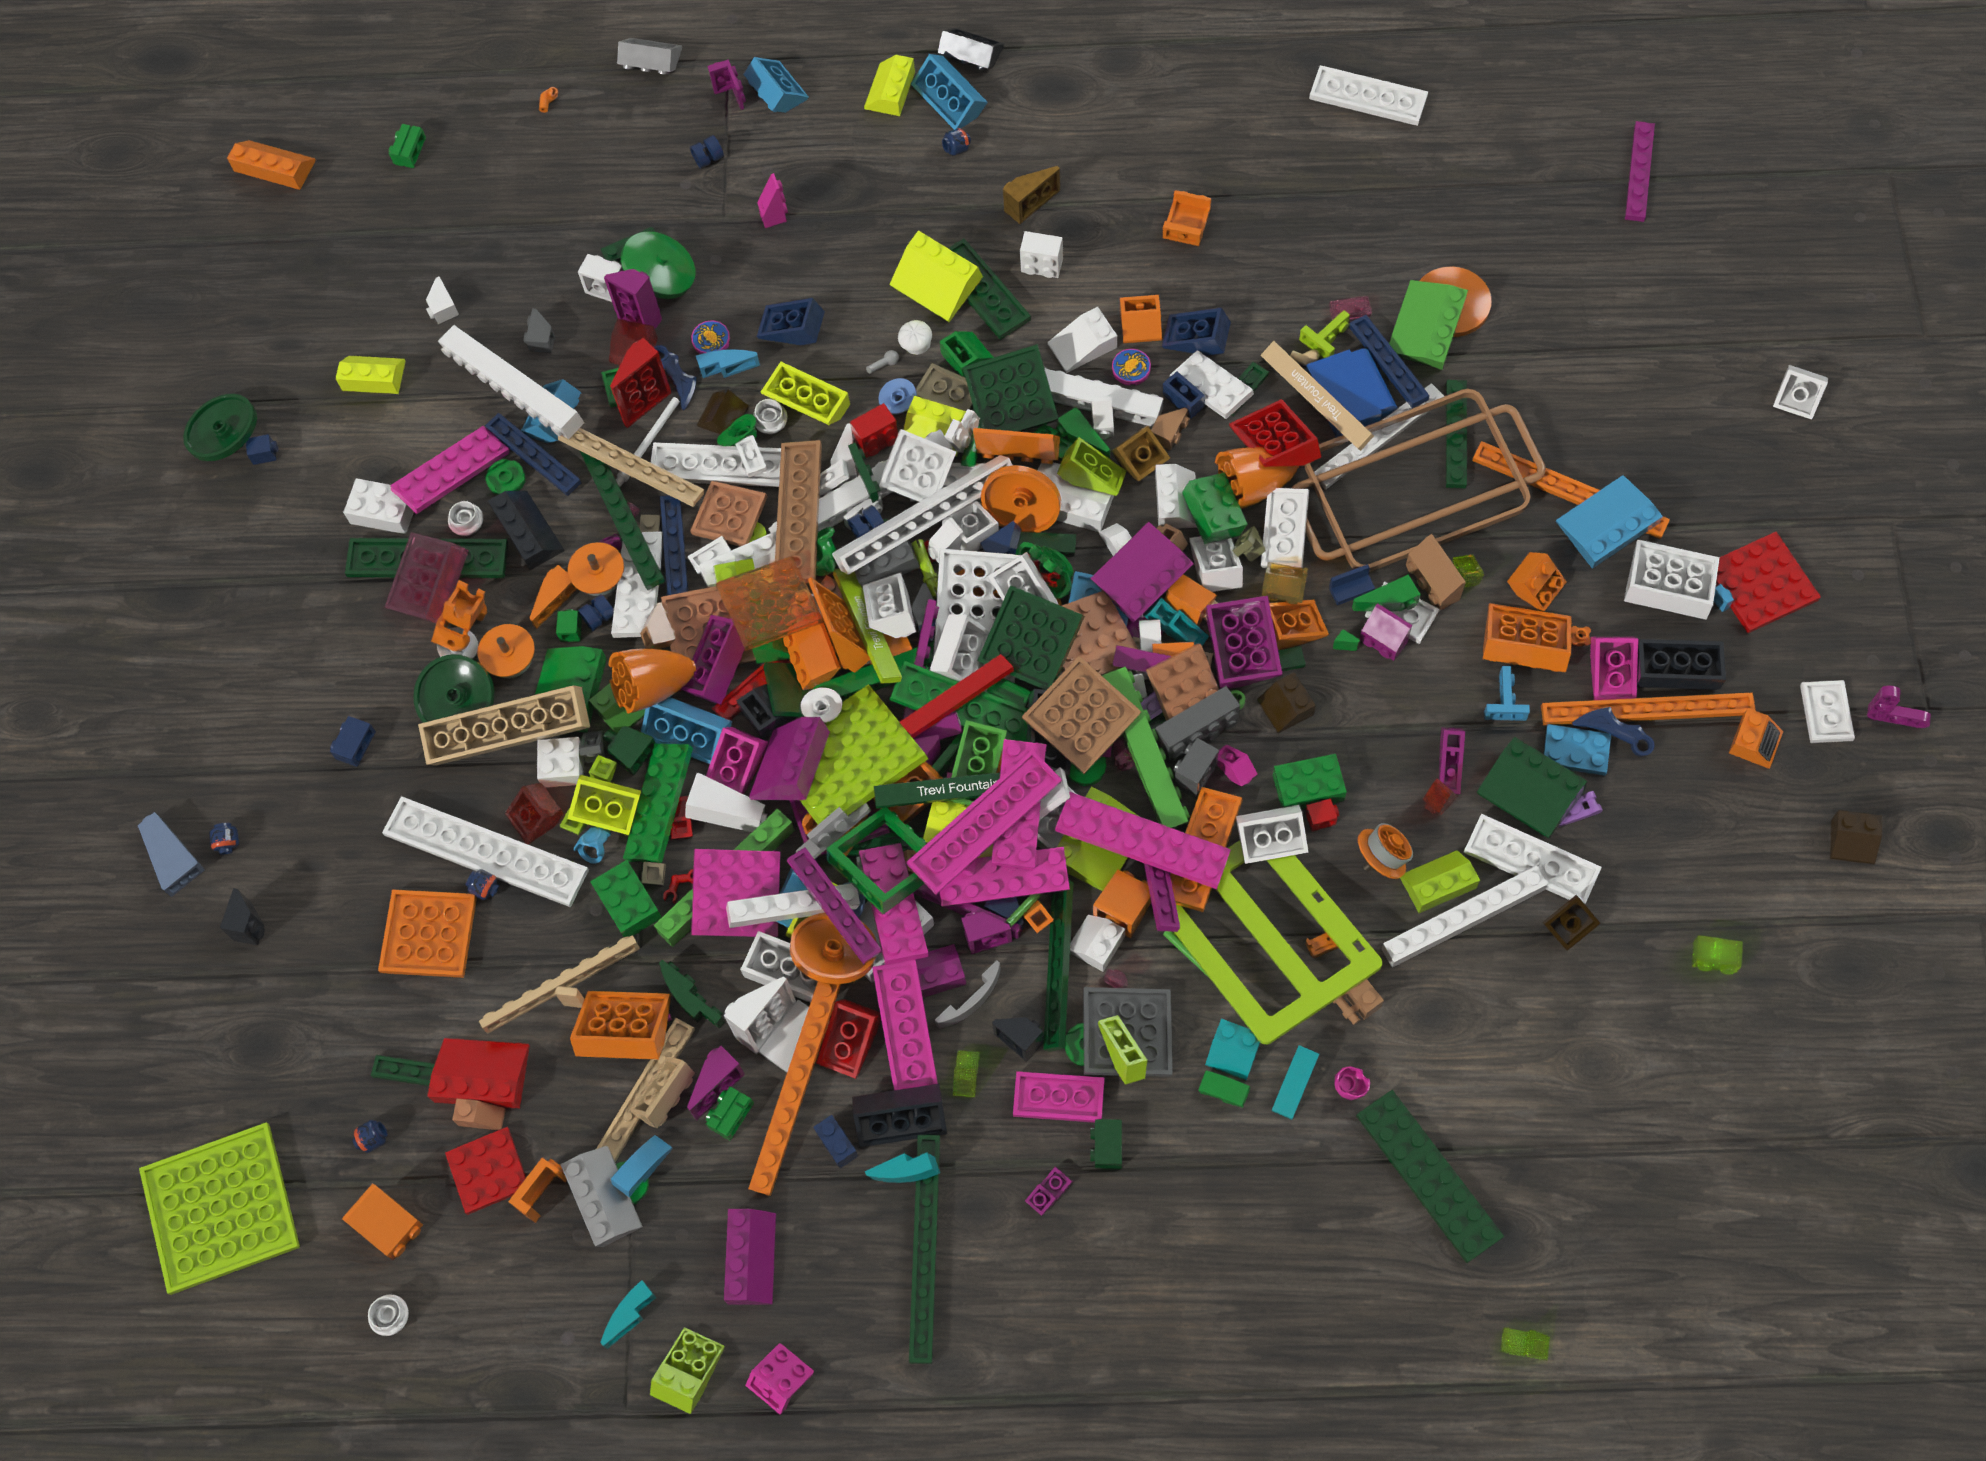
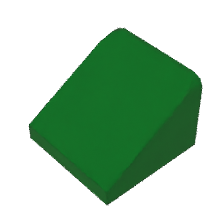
M1342 630L1334 640L1333 649L1357 651L1360 639L1346 630Z

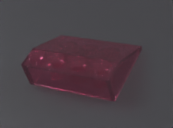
M411 532L384 608L436 624L444 610V603L449 600L456 588L469 550L451 542Z

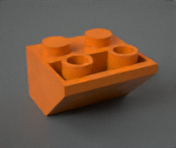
M1159 295L1120 298L1123 343L1161 341Z
M1529 552L1507 581L1518 597L1543 612L1566 584V580L1548 554Z

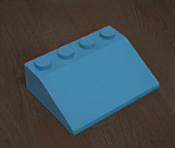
M1622 475L1558 518L1556 522L1593 569L1660 524L1663 516L1654 504Z

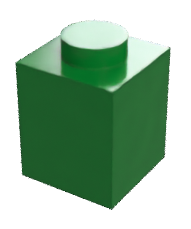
M572 609L558 611L556 634L560 642L580 641L582 619L579 612Z

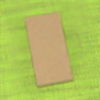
M556 987L555 995L564 1006L582 1007L584 997L577 988Z

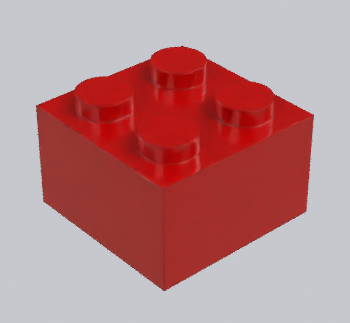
M884 403L850 421L853 441L858 449L862 448L866 458L878 454L880 450L886 447L893 446L898 436L896 420Z

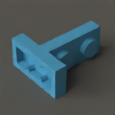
M1502 666L1499 673L1500 704H1487L1484 711V720H1527L1530 713L1529 705H1515L1516 696L1515 693H1512L1515 676L1511 674V666Z

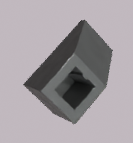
M532 308L531 316H528L527 319L528 330L524 333V343L527 344L530 352L552 353L555 341L552 327L537 309Z

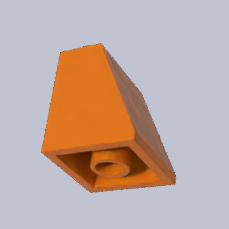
M1117 870L1095 901L1093 916L1107 918L1125 928V936L1132 938L1151 904L1148 881H1140L1128 871L1124 870L1122 872Z
M373 1183L342 1218L392 1260L395 1257H399L405 1251L406 1244L419 1235L421 1232L420 1228L423 1226L419 1220Z

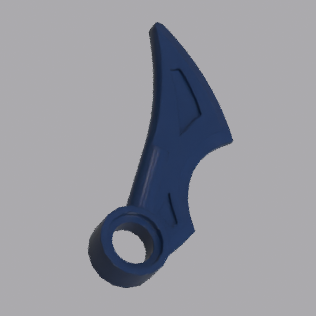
M654 346L658 353L662 352L665 354L664 358L661 359L663 368L674 383L682 410H685L694 395L697 377L682 371L679 366V356L669 352L665 346Z
M1611 707L1591 711L1572 722L1573 726L1598 729L1631 744V750L1637 756H1646L1654 750L1653 739L1646 735L1640 725H1627L1620 722L1614 716ZM1639 740H1645L1648 743L1646 751L1638 749L1637 743Z

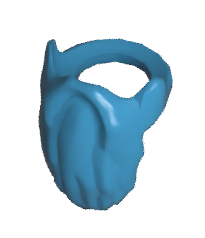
M596 826L590 827L579 838L574 851L578 850L580 856L589 863H599L604 857L603 843L611 835V830ZM585 845L596 848L598 857H589L585 852Z

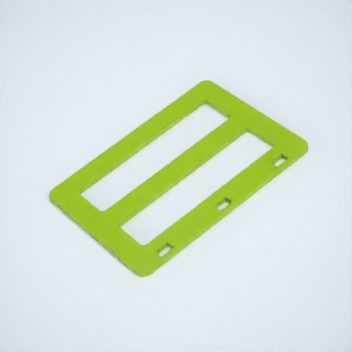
M1239 840L1228 848L1231 851L1216 891L1300 993L1301 997L1273 1016H1268L1180 905H1176L1180 929L1174 933L1259 1042L1271 1044L1382 968V959L1295 855L1269 859L1267 862L1351 962L1324 982L1318 981L1230 873L1245 862ZM1316 892L1324 899L1320 903L1312 896ZM1357 941L1365 948L1361 952L1353 945Z

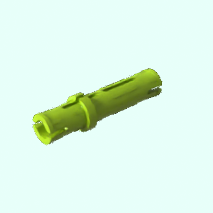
M919 539L918 544L914 541L911 543V546L923 573V582L927 584L933 599H937L938 574L934 572L923 539Z

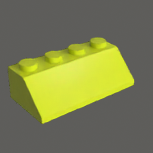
M783 362L779 363L761 390V394L827 425L841 420L850 406L847 392Z

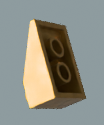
M1058 166L1016 177L1012 182H1008L1003 188L1004 211L1019 224L1025 221L1060 191V168Z

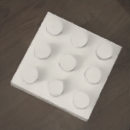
M900 429L878 485L921 502L942 489L956 451Z

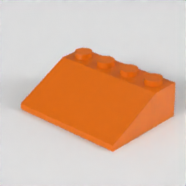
M973 428L977 453L982 454V458L994 459V455H1002L1013 461L1014 457H1022L1021 461L1033 462V458L1041 459V463L1053 464V460L1058 461L1059 436Z
M810 577L808 582L822 615L823 623L828 630V636L833 642V649L839 657L838 662L844 669L848 668L855 673L870 660V657L848 607L842 598Z
M1489 603L1483 659L1492 662L1498 661L1512 665L1548 669L1555 672H1566L1571 655V616Z
M587 991L570 1037L575 1056L659 1060L665 1043L671 995L664 993Z

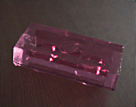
M1368 296L1330 301L1329 303L1332 320L1343 310L1350 314L1349 319L1360 318L1364 315L1369 317L1372 314Z

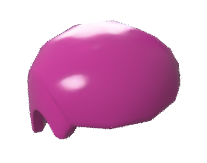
M1351 1066L1343 1067L1335 1075V1089L1343 1098L1348 1100L1359 1099L1369 1091L1370 1079L1364 1076L1362 1069Z

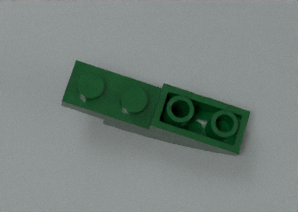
M661 960L659 964L665 982L681 1008L697 1023L704 1017L720 1029L725 1023L722 1018L723 1013L715 1006L710 1008L705 1004L706 1000L696 993L698 991L695 986L696 981L688 974L684 976L678 972L680 969L671 961L667 964L664 960Z

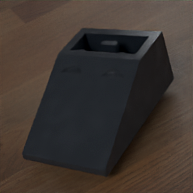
M767 684L752 689L736 700L739 710L762 740L770 736L774 729L796 718L794 716H773Z

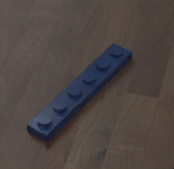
M1367 315L1349 323L1351 331L1361 344L1368 349L1372 358L1412 409L1429 400L1430 395Z
M500 413L485 425L486 429L565 495L569 496L581 484V480Z
M670 495L660 496L667 596L688 592L682 505L680 500Z

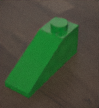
M1077 407L1059 417L1056 430L1061 438L1064 437L1073 444L1080 437L1110 459V449Z
M1408 574L1355 598L1352 609L1354 611H1373L1378 603L1389 611L1410 610L1418 604L1420 593Z

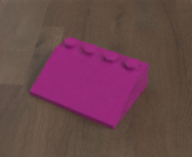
M1148 522L1090 579L1134 622L1194 563L1175 544Z
M1268 596L1206 605V618L1219 690L1225 686L1228 689L1243 687L1282 675Z
M801 717L773 730L749 796L750 800L807 799L830 733L821 717Z

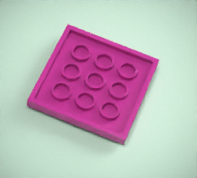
M694 849L691 935L756 937L757 932L760 931L767 935L778 937V922L776 921L729 928L726 905L729 901L779 894L780 852Z

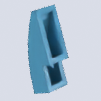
M718 350L696 355L703 378L722 372L725 378L760 366L757 353L747 350Z
M654 1135L611 1178L612 1185L630 1197L642 1182H646L670 1153L672 1147Z

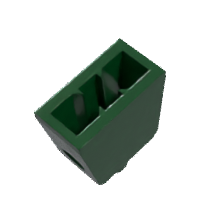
M623 726L618 734L609 729L603 737L605 741L610 743L607 747L610 756L633 776L653 751L654 744H656L652 736L627 726Z

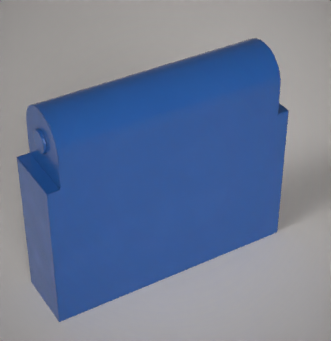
M1366 348L1351 352L1349 349L1306 365L1305 371L1364 427L1379 422L1381 418L1389 416L1398 408L1370 352ZM1328 421L1335 437L1342 436L1343 434Z

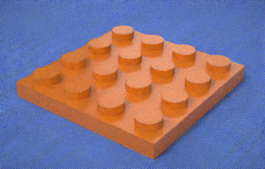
M392 890L378 971L387 974L464 978L477 897L466 893Z

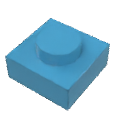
M1720 584L1715 587L1714 603L1724 612L1730 608L1734 599L1731 592Z

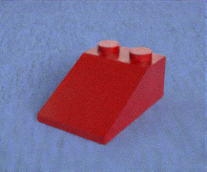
M846 999L835 1002L816 1064L856 1079L877 1034L881 1021L880 1012Z

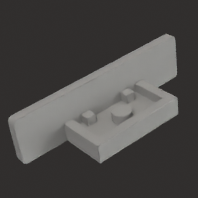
M865 803L849 815L840 807L837 808L807 834L809 840L799 847L796 853L806 847L815 859L871 811L870 807Z

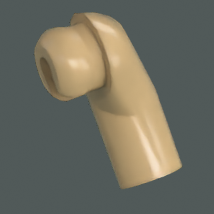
M1315 349L1303 354L1293 350L1290 356L1297 363L1306 366L1317 361L1320 354Z

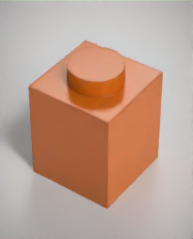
M1038 900L1023 915L1036 933L1054 920Z

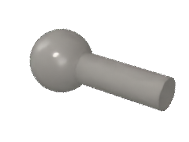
M889 350L885 353L884 358L867 366L866 370L871 374L886 365H895L899 361V355L896 351Z

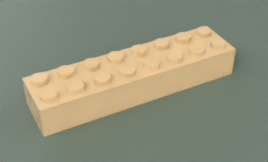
M573 685L421 723L418 726L426 765H440L590 728L582 687Z

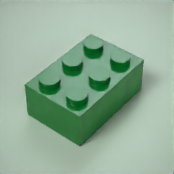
M1225 473L1189 480L1182 491L1204 544L1240 536L1248 525Z
M1336 754L1274 766L1273 779L1281 808L1299 805L1300 809L1304 810L1306 805L1330 798L1332 804L1345 800L1347 792Z
M628 860L590 881L623 937L634 936L662 918Z

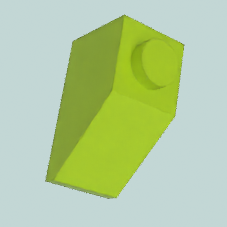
M753 558L713 566L717 586L757 578Z

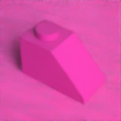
M1227 744L1219 750L1217 766L1232 782L1243 786L1248 784L1257 775L1247 754Z

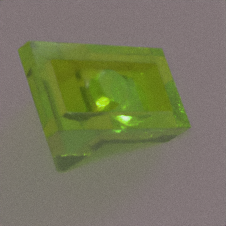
M1474 555L1453 557V565L1466 582L1464 587L1479 585L1484 572Z
M958 1050L956 1067L954 1068L953 1095L975 1097L980 1052Z
M1504 1327L1500 1352L1547 1361L1550 1337L1531 1329L1526 1332Z

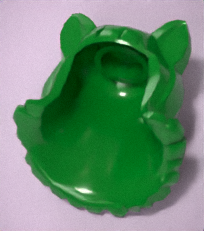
M826 527L818 531L816 575L818 576L831 574L837 566L832 555L833 552L837 551L831 538L835 532L832 527Z

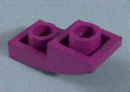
M1054 1167L1043 1182L1038 1184L1027 1197L1025 1202L1043 1216L1073 1181L1060 1169Z

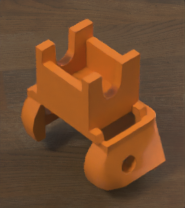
M458 580L453 594L444 603V610L436 622L431 642L452 651H463L466 649L470 642L469 630L476 619L482 621L487 614V607L484 601L485 591L478 589L476 595H472L468 591V584ZM449 623L464 629L463 634L448 629Z

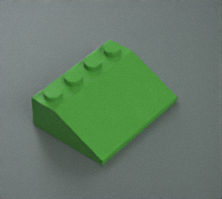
M1410 280L1389 342L1400 358L1443 370L1468 290L1448 284Z

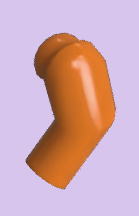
M550 87L541 93L540 112H548L549 103L558 96L557 88Z

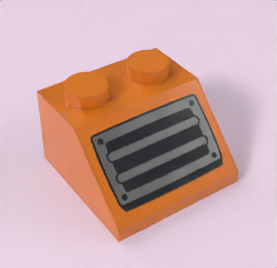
M1747 708L1739 723L1729 754L1770 769L1783 731L1768 715Z

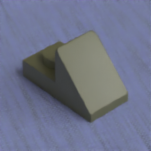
M1253 526L1238 537L1232 551L1237 557L1243 553L1249 561H1253L1266 550L1257 529Z

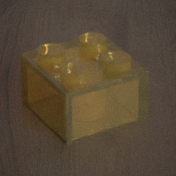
M1268 562L1261 596H1268L1270 601L1281 599L1286 600L1289 604L1302 603L1308 568Z

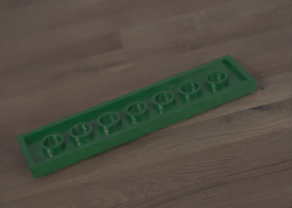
M350 538L345 575L346 577L504 578L508 541L507 539Z
M1393 1090L1356 1115L1467 1264L1504 1237Z

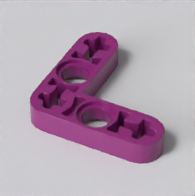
M1883 686L1868 705L1867 716L1870 719L1916 728L1930 726L1931 714L1929 712L1896 706L1900 701L1901 689L1898 687Z

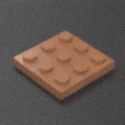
M711 481L690 532L692 535L716 540L723 536L728 544L740 547L748 544L767 500V495L763 492Z
M1195 644L1146 669L1166 721L1219 690L1201 644Z

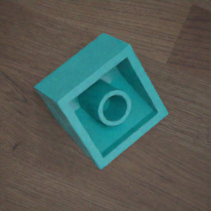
M1221 1018L1205 1065L1247 1081L1260 1042L1250 1029Z

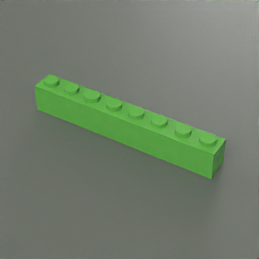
M1125 666L1102 675L1103 678L1142 712L1123 732V736L1158 823L1173 829L1186 825L1188 823L1187 819L1190 818L1186 806L1182 807L1179 800L1182 798L1178 787H1174L1172 779H1174L1170 767L1166 768L1164 760H1166L1165 753L1162 748H1158L1156 743L1158 741L1155 729L1150 728L1148 723L1151 721L1148 711L1146 709L1143 710L1141 706L1143 699L1139 690L1135 691L1133 686L1135 679L1132 672H1128Z
M776 809L734 850L774 851L795 831L793 824L781 811ZM693 889L654 925L657 932L672 947L692 929Z

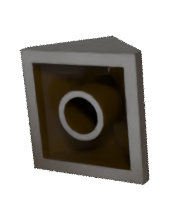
M729 389L715 392L712 394L699 419L697 427L721 434L737 418L745 415L749 406Z
M1577 895L1542 922L1567 951L1601 924Z

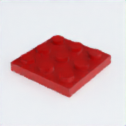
M508 1127L445 1152L465 1214L467 1215L512 1197L526 1179Z

